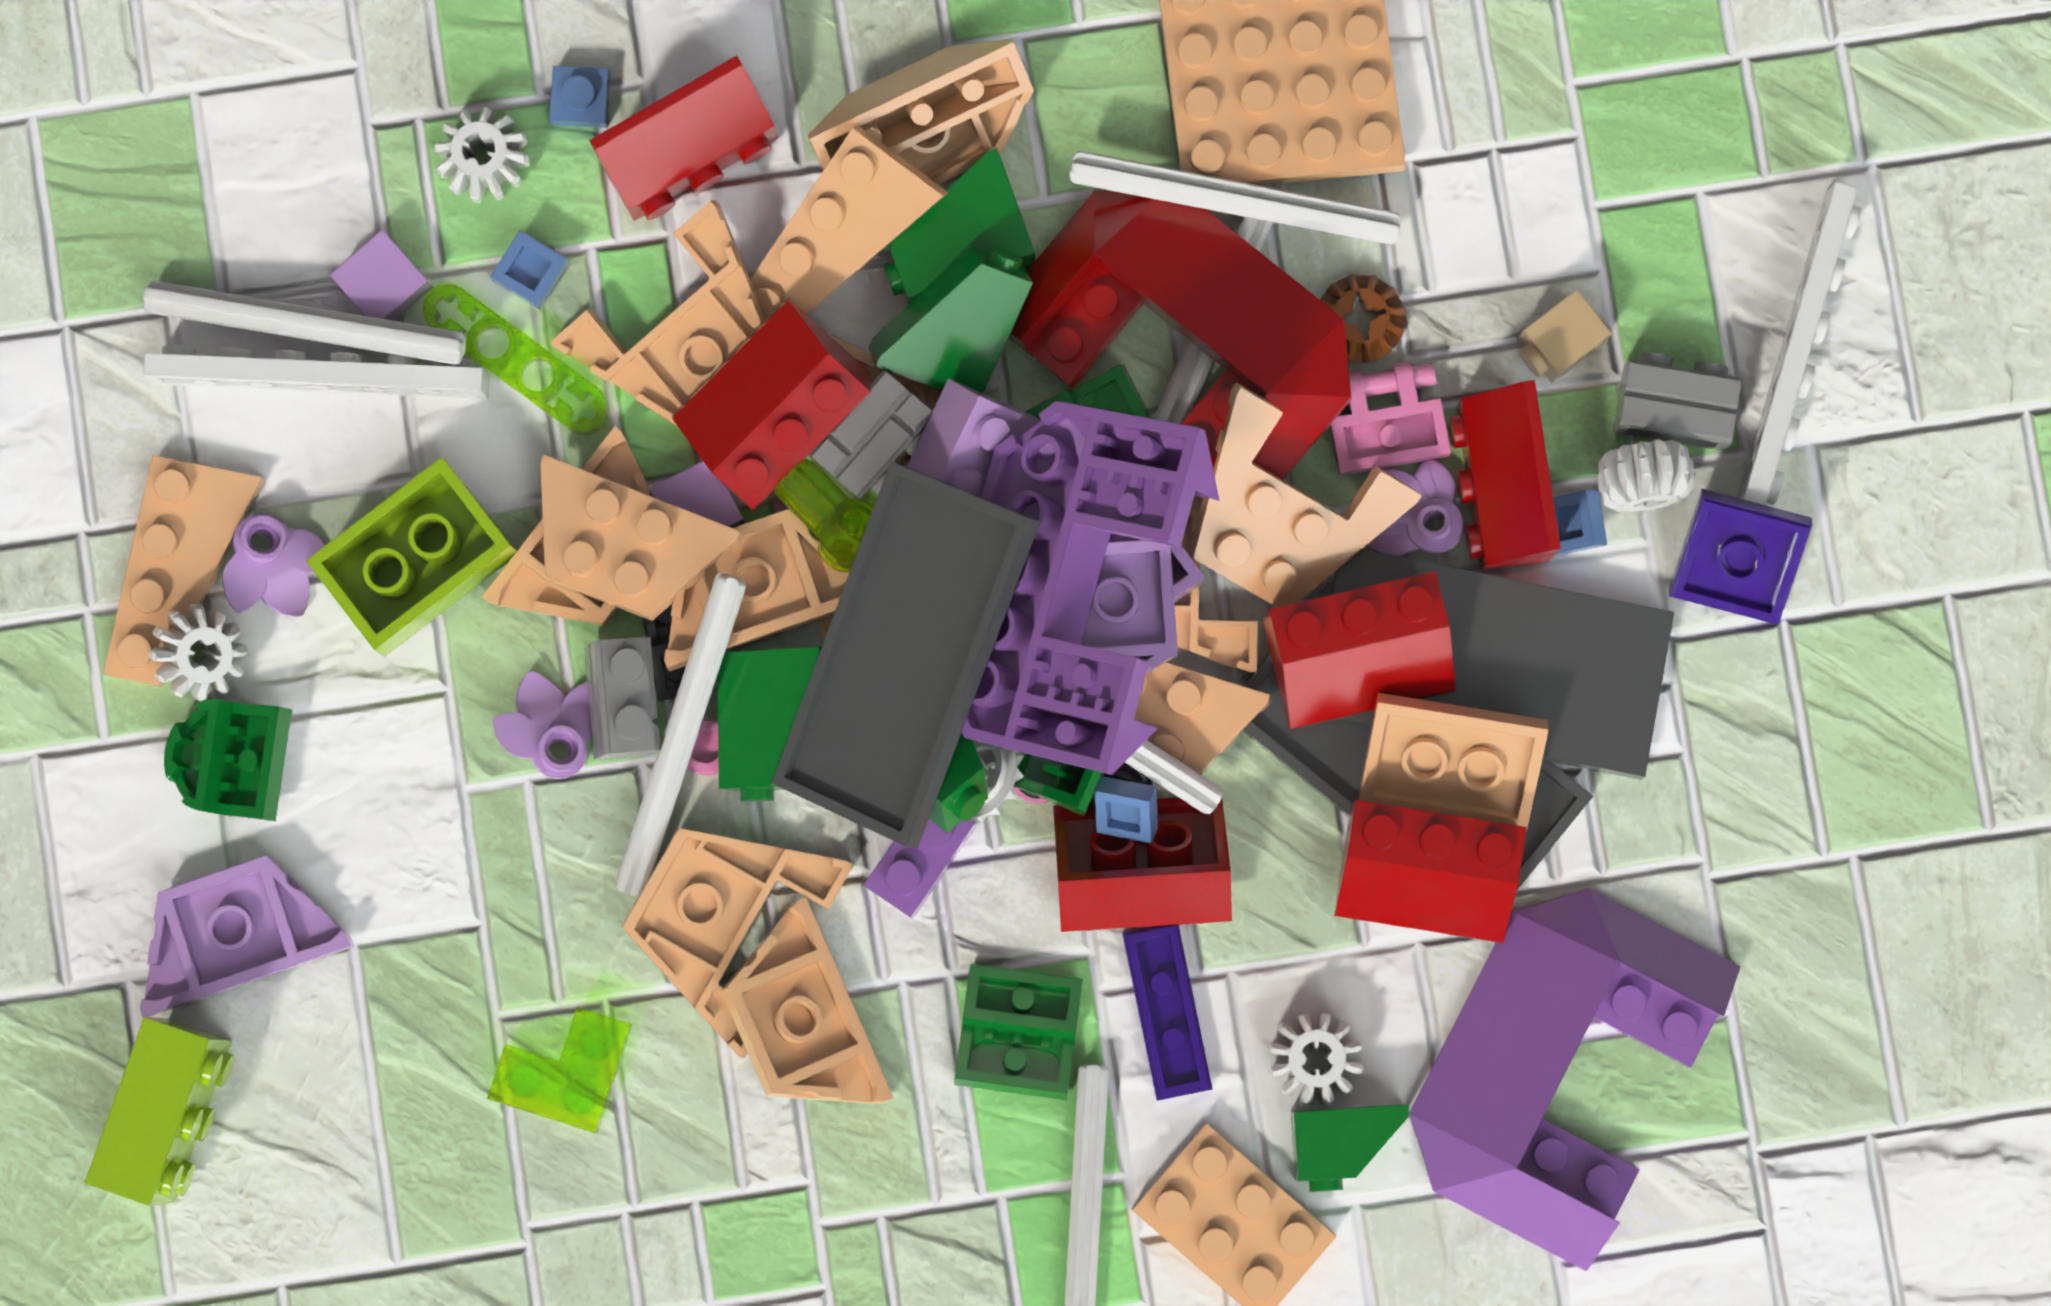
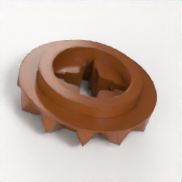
M1350 274L1332 283L1320 300L1343 319L1353 313L1356 301L1355 296H1358L1359 303L1363 304L1365 311L1383 312L1382 315H1378L1376 319L1369 322L1366 334L1367 340L1365 341L1363 333L1359 332L1357 324H1347L1345 322L1348 362L1370 363L1389 354L1398 344L1404 332L1405 307L1402 305L1395 287L1381 281L1376 275Z

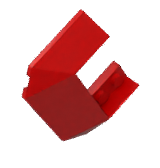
M1109 190L1094 191L1027 270L1033 284L1008 338L1069 388L1073 389L1143 305H1146L1225 369L1224 373L1181 422L1182 425L1205 430L1213 469L1218 454L1215 450L1220 430L1225 428L1230 409L1228 400L1231 389L1236 382L1274 404L1283 412L1252 461L1282 480L1288 476L1352 400L1344 319L1206 209Z

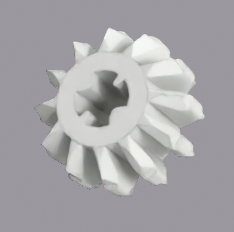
M485 106L480 113L479 121H475L468 109H462L460 118L464 126L458 129L452 123H444L442 130L452 141L439 142L434 145L435 153L445 158L436 167L437 173L441 178L453 177L449 188L457 196L469 188L471 200L474 203H481L484 198L485 189L489 188L497 201L504 199V191L500 186L501 183L507 181L516 188L522 184L521 178L512 168L530 166L529 156L519 151L528 143L527 137L524 132L511 133L515 121L508 114L495 122L492 108ZM485 145L491 160L486 164L479 165L475 159L477 155L474 149Z
M1657 439L1651 442L1640 441L1637 444L1622 445L1619 449L1609 450L1597 462L1599 469L1597 481L1599 493L1603 494L1604 506L1619 513L1625 511L1635 513L1644 510L1652 511L1661 507H1670L1674 503L1685 501L1695 491L1693 482L1695 471L1693 460L1689 458L1688 447L1675 440L1663 442Z
M197 603L191 604L188 609L187 620L176 610L168 613V619L173 626L170 632L161 627H155L153 630V635L165 641L164 647L149 650L148 657L153 661L165 662L157 669L154 676L162 683L173 680L171 693L183 697L191 689L194 699L204 701L209 694L210 685L220 694L228 692V684L223 677L226 673L234 677H241L243 675V669L233 664L232 661L233 657L246 655L248 647L240 643H231L239 636L242 628L235 622L224 625L225 611L214 607L206 615L202 605ZM196 641L208 645V650L201 651L206 654V658L201 663L188 659V655L195 654L194 651L190 650V647Z
M1306 1011L1297 1013V1022L1302 1033L1297 1034L1291 1026L1281 1023L1277 1030L1290 1041L1288 1047L1278 1043L1268 1044L1267 1051L1273 1055L1285 1056L1286 1062L1269 1067V1075L1279 1076L1289 1072L1292 1076L1279 1090L1283 1096L1291 1094L1299 1083L1304 1085L1300 1095V1105L1310 1106L1313 1100L1314 1087L1319 1088L1320 1097L1325 1106L1333 1105L1334 1096L1329 1086L1330 1084L1334 1083L1345 1094H1350L1354 1090L1351 1083L1341 1076L1343 1070L1353 1074L1363 1073L1364 1066L1362 1064L1346 1061V1054L1359 1052L1363 1049L1362 1042L1352 1041L1342 1045L1340 1039L1351 1029V1024L1347 1021L1340 1023L1332 1034L1327 1032L1331 1021V1013L1329 1011H1321L1316 1030H1312L1310 1017ZM1309 1043H1311L1313 1049L1318 1048L1319 1043L1328 1049L1324 1060L1329 1066L1322 1074H1320L1319 1069H1313L1311 1075L1302 1067L1307 1060L1302 1050Z

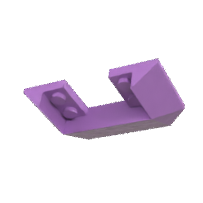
M1055 401L1038 414L1041 419L1038 423L1019 437L1012 434L994 448L981 497L1041 522L962 729V734L964 738L1112 775L1158 728L1134 720L1149 662L1136 657L1081 645L1110 534L1113 533L1181 547L1194 496L1220 501L1205 430L1182 424Z
M1590 888L1511 912L1504 943L1496 942L1409 1111L1411 1125L1419 1143L1432 1190L1587 1271L1620 1224L1615 1218L1640 1169L1542 1119L1593 1019L1681 1065L1691 1068L1716 1018L1725 1016L1740 966Z

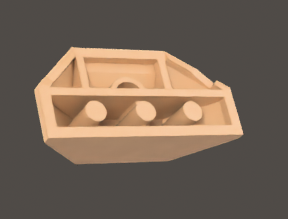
M1012 39L949 46L847 94L807 136L824 171L852 128L860 126L917 170L940 185L965 173L986 152L997 148L999 155L1001 154L1018 122L1024 105L1029 102L1034 89Z

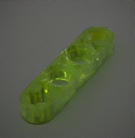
M441 284L435 286L426 294L422 304V313L430 327L458 331L463 334L467 332L463 326L451 318H447L442 324L438 322L441 314L436 306L441 300L450 304L455 298L460 299L457 308L473 323L478 312L483 314L484 317L474 323L467 334L465 355L475 360L477 364L560 425L577 435H591L598 432L605 425L609 417V405L606 397L597 386L466 290L454 284ZM492 328L505 331L509 338V346L506 352L497 358L483 356L478 348V341L481 335L486 330ZM535 361H544L550 364L554 371L551 384L541 391H532L523 383L525 368ZM567 377L574 382L569 384L566 390L575 398L584 401L589 395L594 397L591 406L596 411V415L591 420L582 416L577 422L572 421L571 419L575 412L560 397H558L555 407L547 404L561 392Z

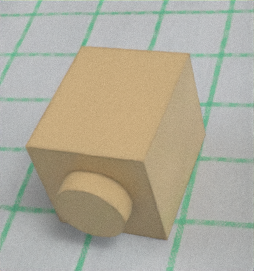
M1575 290L1523 330L1518 338L1519 343L1523 347L1518 352L1525 365L1535 376L1540 377L1545 374L1549 381L1553 383L1602 346L1612 333L1580 292Z

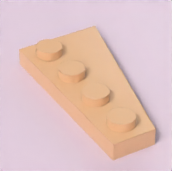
M860 126L852 128L750 278L765 319L767 320L788 297L808 315L838 287L871 261L875 255L908 229L919 217L945 197L948 192Z
M152 455L103 671L104 675L160 687L164 686L165 682L158 681L154 674L165 662L153 661L148 657L149 650L164 647L165 641L153 635V630L155 627H161L170 632L173 626L168 619L169 612L176 610L187 620L190 605L195 603L201 605L206 594L210 593L219 575L217 572L233 543L235 530L245 518L254 498L258 497L266 481L263 477Z

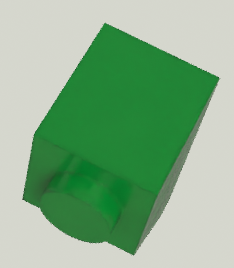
M1409 1104L1290 1112L1295 1180L1298 1182L1309 1181V1192L1343 1190V1179L1357 1178L1409 1117Z

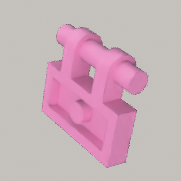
M1409 361L1392 364V370L1361 375L1360 370L1349 372L1352 400L1348 403L1350 415L1336 417L1329 426L1339 476L1371 471L1375 465L1382 469L1450 456L1451 449L1441 398L1418 402L1416 388L1436 385L1433 363L1411 366ZM1396 392L1399 406L1373 411L1368 410L1366 397Z

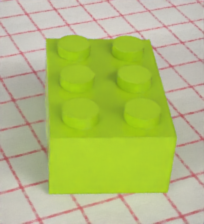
M441 457L308 558L306 562L371 647L386 657L506 565L517 550L452 466Z
M144 1017L84 1183L148 1206L174 1203L177 1194L184 1196L195 1171V1163L189 1162L196 1140L202 1142L205 1140L214 1119L215 1109L208 1107L216 1085L224 1086L233 1066L234 1055L228 1053L232 1040L169 1018Z

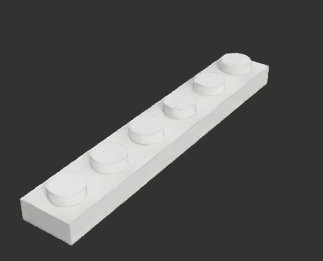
M1835 182L1825 194L1737 498L1766 505V503L1774 505L1779 496L1784 479V473L1776 471L1781 451L1791 450L1800 423L1799 419L1792 417L1797 396L1801 398L1807 396L1815 372V366L1807 364L1812 344L1821 345L1830 321V313L1822 311L1828 290L1832 292L1837 291L1845 269L1846 260L1838 258L1843 238L1851 239L1853 237L1861 213V207L1853 205L1858 189L1856 187Z
M164 345L162 346V354H144L143 376L155 385L489 399L490 377L483 368H475L476 361L468 358H462L461 362L457 365L442 363V366L420 365V359L400 355L386 356V364L364 363V356L355 353H330V361L308 360V353L276 350L274 351V359L252 358L251 350L232 347L219 348L218 356L196 355V348Z

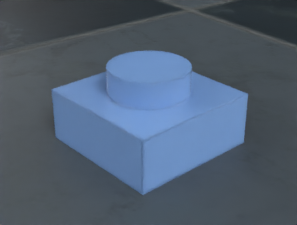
M553 66L550 123L554 126L607 128L611 75L609 69Z
M519 230L490 278L496 284L540 310L569 265V261Z
M1581 490L1553 497L1561 549L1555 555H1565L1607 545L1599 490Z
M1102 776L1095 789L1097 833L1151 844L1158 830L1156 786Z

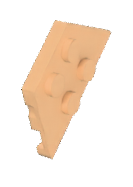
M614 426L581 469L653 497L624 434ZM543 518L481 596L491 605L605 626L618 610V607L550 581L545 576Z
M543 455L540 461L545 576L550 581L653 621L673 603L674 597L680 591L690 589L706 575L704 571L728 549L735 550L744 538V535L736 529L547 455Z
M790 509L734 527L733 529L740 531L744 535L742 543L735 550L728 549L704 570L706 572L705 576L690 589L680 591L673 599L669 643L664 657L668 671L687 665L715 576L718 573L737 576L744 580L746 584L745 593L725 652L834 616L850 569L841 562L840 558L824 542L815 537Z
M1164 663L1146 674L1134 720L1157 727L1158 729L1147 740L1202 775L1212 761L1238 738L1240 732L1261 711L1263 712L1270 705L1272 696L1173 664Z
M807 897L801 898L791 904L721 990L766 1096L869 1104H881L893 1099V1095Z

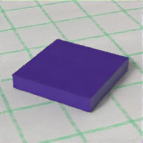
M1701 489L1669 587V596L1779 625L1812 528V517Z

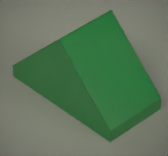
M1022 753L1024 756L1017 768L1024 777L1015 782L1013 787L1085 816L1102 772Z

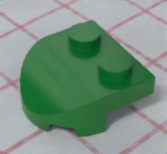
M208 699L197 703L198 709L185 722L174 724L169 733L164 751L165 775L169 781L176 784L177 789L184 798L181 802L198 811L276 822L292 709L230 702L222 699Z

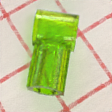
M806 458L795 465L779 481L774 493L819 538L818 551L822 560L832 569L840 572H850L874 506L862 499H850L812 460L809 461Z

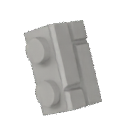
M1640 353L1638 361L1629 359L1622 371L1613 432L1656 440L1660 439L1662 441L1675 440L1681 444L1722 451L1731 445L1742 380L1739 377L1727 376L1729 369L1727 366L1710 362H1697L1694 365V370L1673 367V358L1656 353Z
M883 370L872 382L871 392L809 454V457L815 466L836 482L859 504L863 505L870 496L877 500L890 462L900 463L907 454L913 455L933 411L910 393L887 371Z
M636 637L593 641L584 648L594 760L645 757L660 751L659 728L653 724V720L658 717L651 638Z

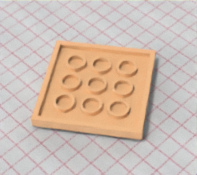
M1159 0L1179 170L1255 185L1266 183L1272 185L1280 183L1290 184L1405 170L1406 162L1384 0Z

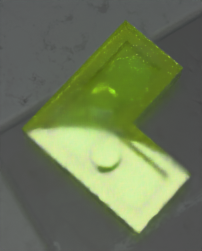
M576 1007L559 1060L504 1044L487 1099L592 1133H598L633 1024Z

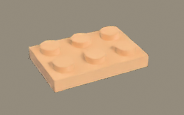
M1378 693L1358 800L1528 828L1549 731L1548 720Z
M1207 1123L1203 1125L1131 1209L1241 1306H1278L1337 1237Z

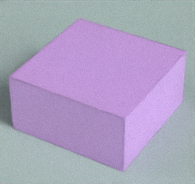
M383 229L330 274V277L365 316L393 321L433 288Z
M704 462L698 463L649 488L654 498L725 526L734 528L746 524L728 487L711 473Z

